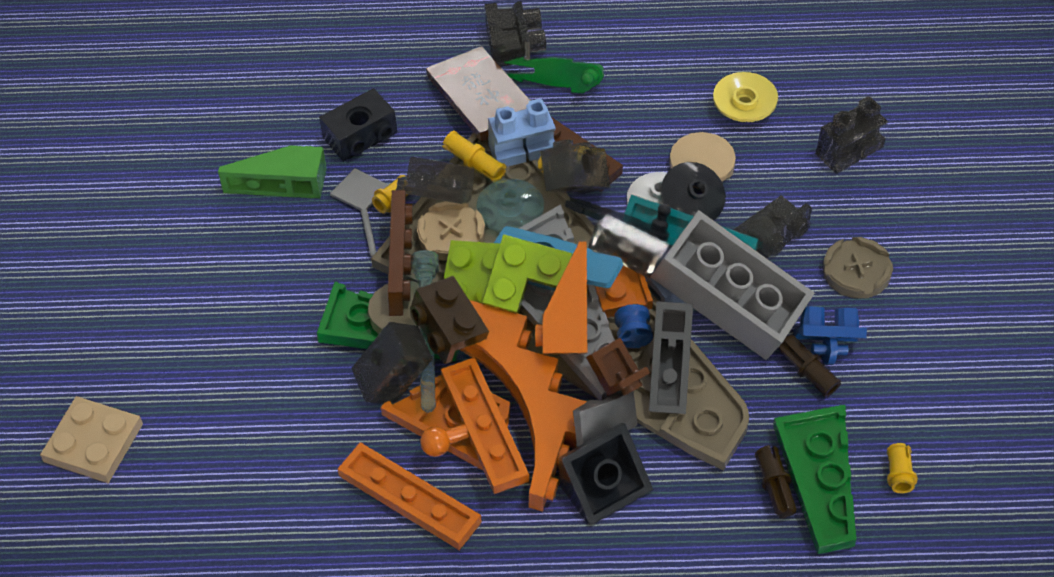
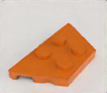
M441 375L435 377L428 384H421L409 390L410 396L394 404L388 401L380 407L382 416L419 436H422L423 432L430 427H440L447 430L462 424ZM492 393L508 428L510 402ZM469 438L450 444L448 452L483 470Z

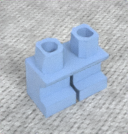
M543 100L529 101L525 110L517 112L509 106L498 108L495 117L488 118V146L493 158L508 167L526 162V154L529 161L539 159L544 153L558 154L557 144L554 140L556 128Z

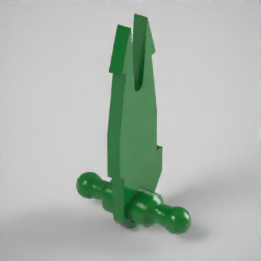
M524 57L504 62L506 64L531 67L535 70L534 73H506L510 78L520 82L527 80L548 86L571 88L572 93H585L598 85L604 77L602 65L573 62L574 58L547 57L524 59Z

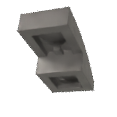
M618 391L605 400H589L575 409L573 416L577 447L620 423H625L628 430L637 426L634 391L623 396L621 391Z

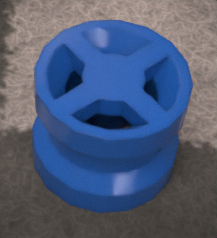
M631 304L623 306L616 311L614 319L616 326L619 328L617 339L621 338L626 348H640L652 341L653 330L648 325L650 322V311L647 307Z

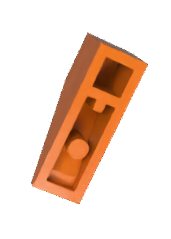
M587 241L578 243L543 314V324H535V346H543L544 355L587 354Z

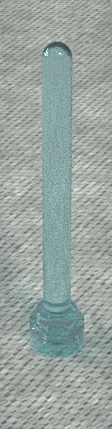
M428 250L413 253L411 255V272L418 279V288L432 284V279L436 277V273L439 271V255ZM419 326L421 408L424 412L430 413L436 407L434 353L429 347L427 336Z

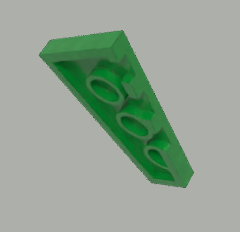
M334 282L317 331L319 343L440 359L438 354H434L431 351L426 335L414 340L413 336L404 338V341H393L379 335L373 330L368 316L369 300L373 294L360 291L357 294L346 290V285ZM459 350L455 351L452 361L457 360Z
M845 404L774 418L773 428L817 554L855 547L857 540L853 495L851 494V467L848 458L849 443L845 422Z

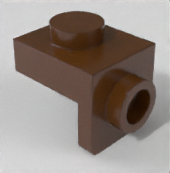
M621 338L614 340L586 357L607 396L621 391L623 396L643 386L640 379L650 373L647 366L641 369L637 368Z

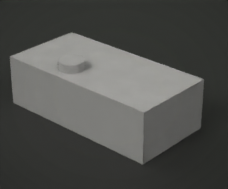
M699 210L651 275L653 280L687 304H693L695 310L765 360L782 344L815 294Z

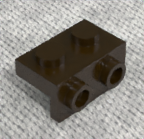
M454 276L415 290L412 305L410 306L411 318L417 326L422 328L427 336L431 351L434 354H438L444 364L452 362L455 351L487 339L488 328Z

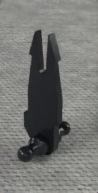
M570 197V201L566 200L565 207L579 214H584L615 228L627 231L630 235L646 239L648 249L644 254V261L647 264L656 262L657 250L662 248L663 242L668 241L670 233L667 231L668 223L666 220L671 213V208L668 204L663 203L659 205L657 218L652 220L651 224H648L638 218L591 204V202Z

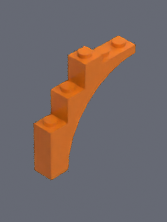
M470 300L488 328L489 333L486 340L459 350L472 358L475 357L478 362L489 369L503 382L518 403L529 427L534 450V472L529 490L528 508L543 512L547 499L553 501L557 492L559 479L554 478L559 466L558 458L568 453L570 448H577L573 411L587 401L558 393L563 374L558 373V358L527 350L532 331L527 330V316Z

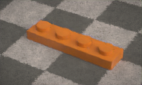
M361 442L337 469L339 477L459 551L482 523L479 513Z

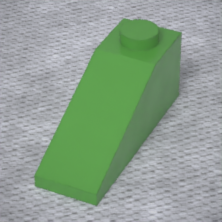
M290 145L219 167L218 174L223 193L321 199L327 166L323 147Z

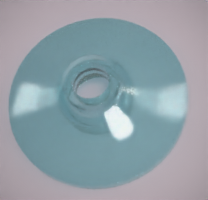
M503 179L488 185L480 193L477 200V210L481 213L485 226L500 233L506 226L520 228L543 215L544 200L540 191L532 184L519 179Z

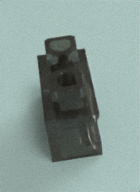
M517 1L512 8L498 9L497 3L484 4L485 24L491 56L500 67L512 65L504 62L524 57V59H530L531 52L546 51L545 31H528L542 29L539 8L523 10L522 1Z
M867 96L860 100L858 106L849 112L840 111L833 115L832 121L820 129L815 154L831 170L838 174L859 162L860 159L862 160L883 148L886 138L879 133V129L886 125L888 120L880 114L881 106L871 97Z

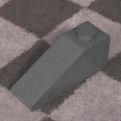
M656 302L649 412L686 414L693 304Z

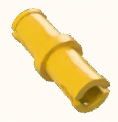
M454 130L445 137L444 145H442L443 149L448 150L461 159L463 165L468 169L477 170L493 183H497L504 176L507 166L487 154L482 145H474Z

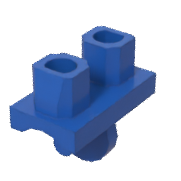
M807 306L801 314L800 326L793 329V335L798 340L823 341L822 344L812 343L811 353L822 355L825 365H834L837 355L847 356L849 350L848 345H838L837 341L857 342L858 339L867 338V327H859L857 308L835 309V326H825V308Z

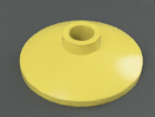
M737 72L725 76L716 84L713 92V101L718 111L724 116L735 121L754 122L766 118L775 110L778 102V93L773 83L767 78L756 73Z

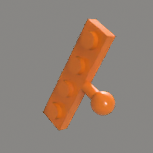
M475 357L442 368L441 377L462 424L447 430L440 427L428 428L423 432L420 439L422 450L429 456L438 457L447 452L450 444L469 438L494 494L530 482L528 470Z

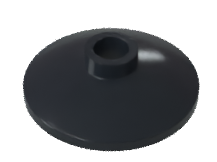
M697 162L680 163L667 172L661 183L662 203L668 204L670 208L693 216L699 210L713 221L724 208L726 195L723 183L712 169ZM692 187H698L702 194H696Z

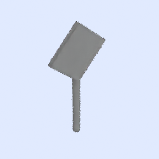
M354 168L330 193V196L361 211L370 256L373 257L376 253V247L367 209L373 204L372 197H374V192L380 188L384 189L388 184Z

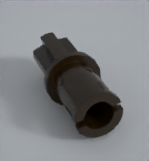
M794 335L786 336L778 350L798 369L797 374L800 377L805 376L825 398L832 395L840 387L842 381L820 362L821 356L818 354L813 355Z
M770 445L761 447L755 453L763 478L761 485L765 491H768L777 517L785 519L796 513V506L789 488L791 477L783 468L778 448L776 446L771 448Z

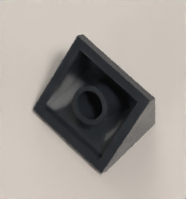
M620 423L558 458L559 485L588 525L598 522L654 490L625 423Z

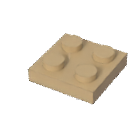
M76 396L40 456L44 463L109 483L141 429L143 422L138 415Z

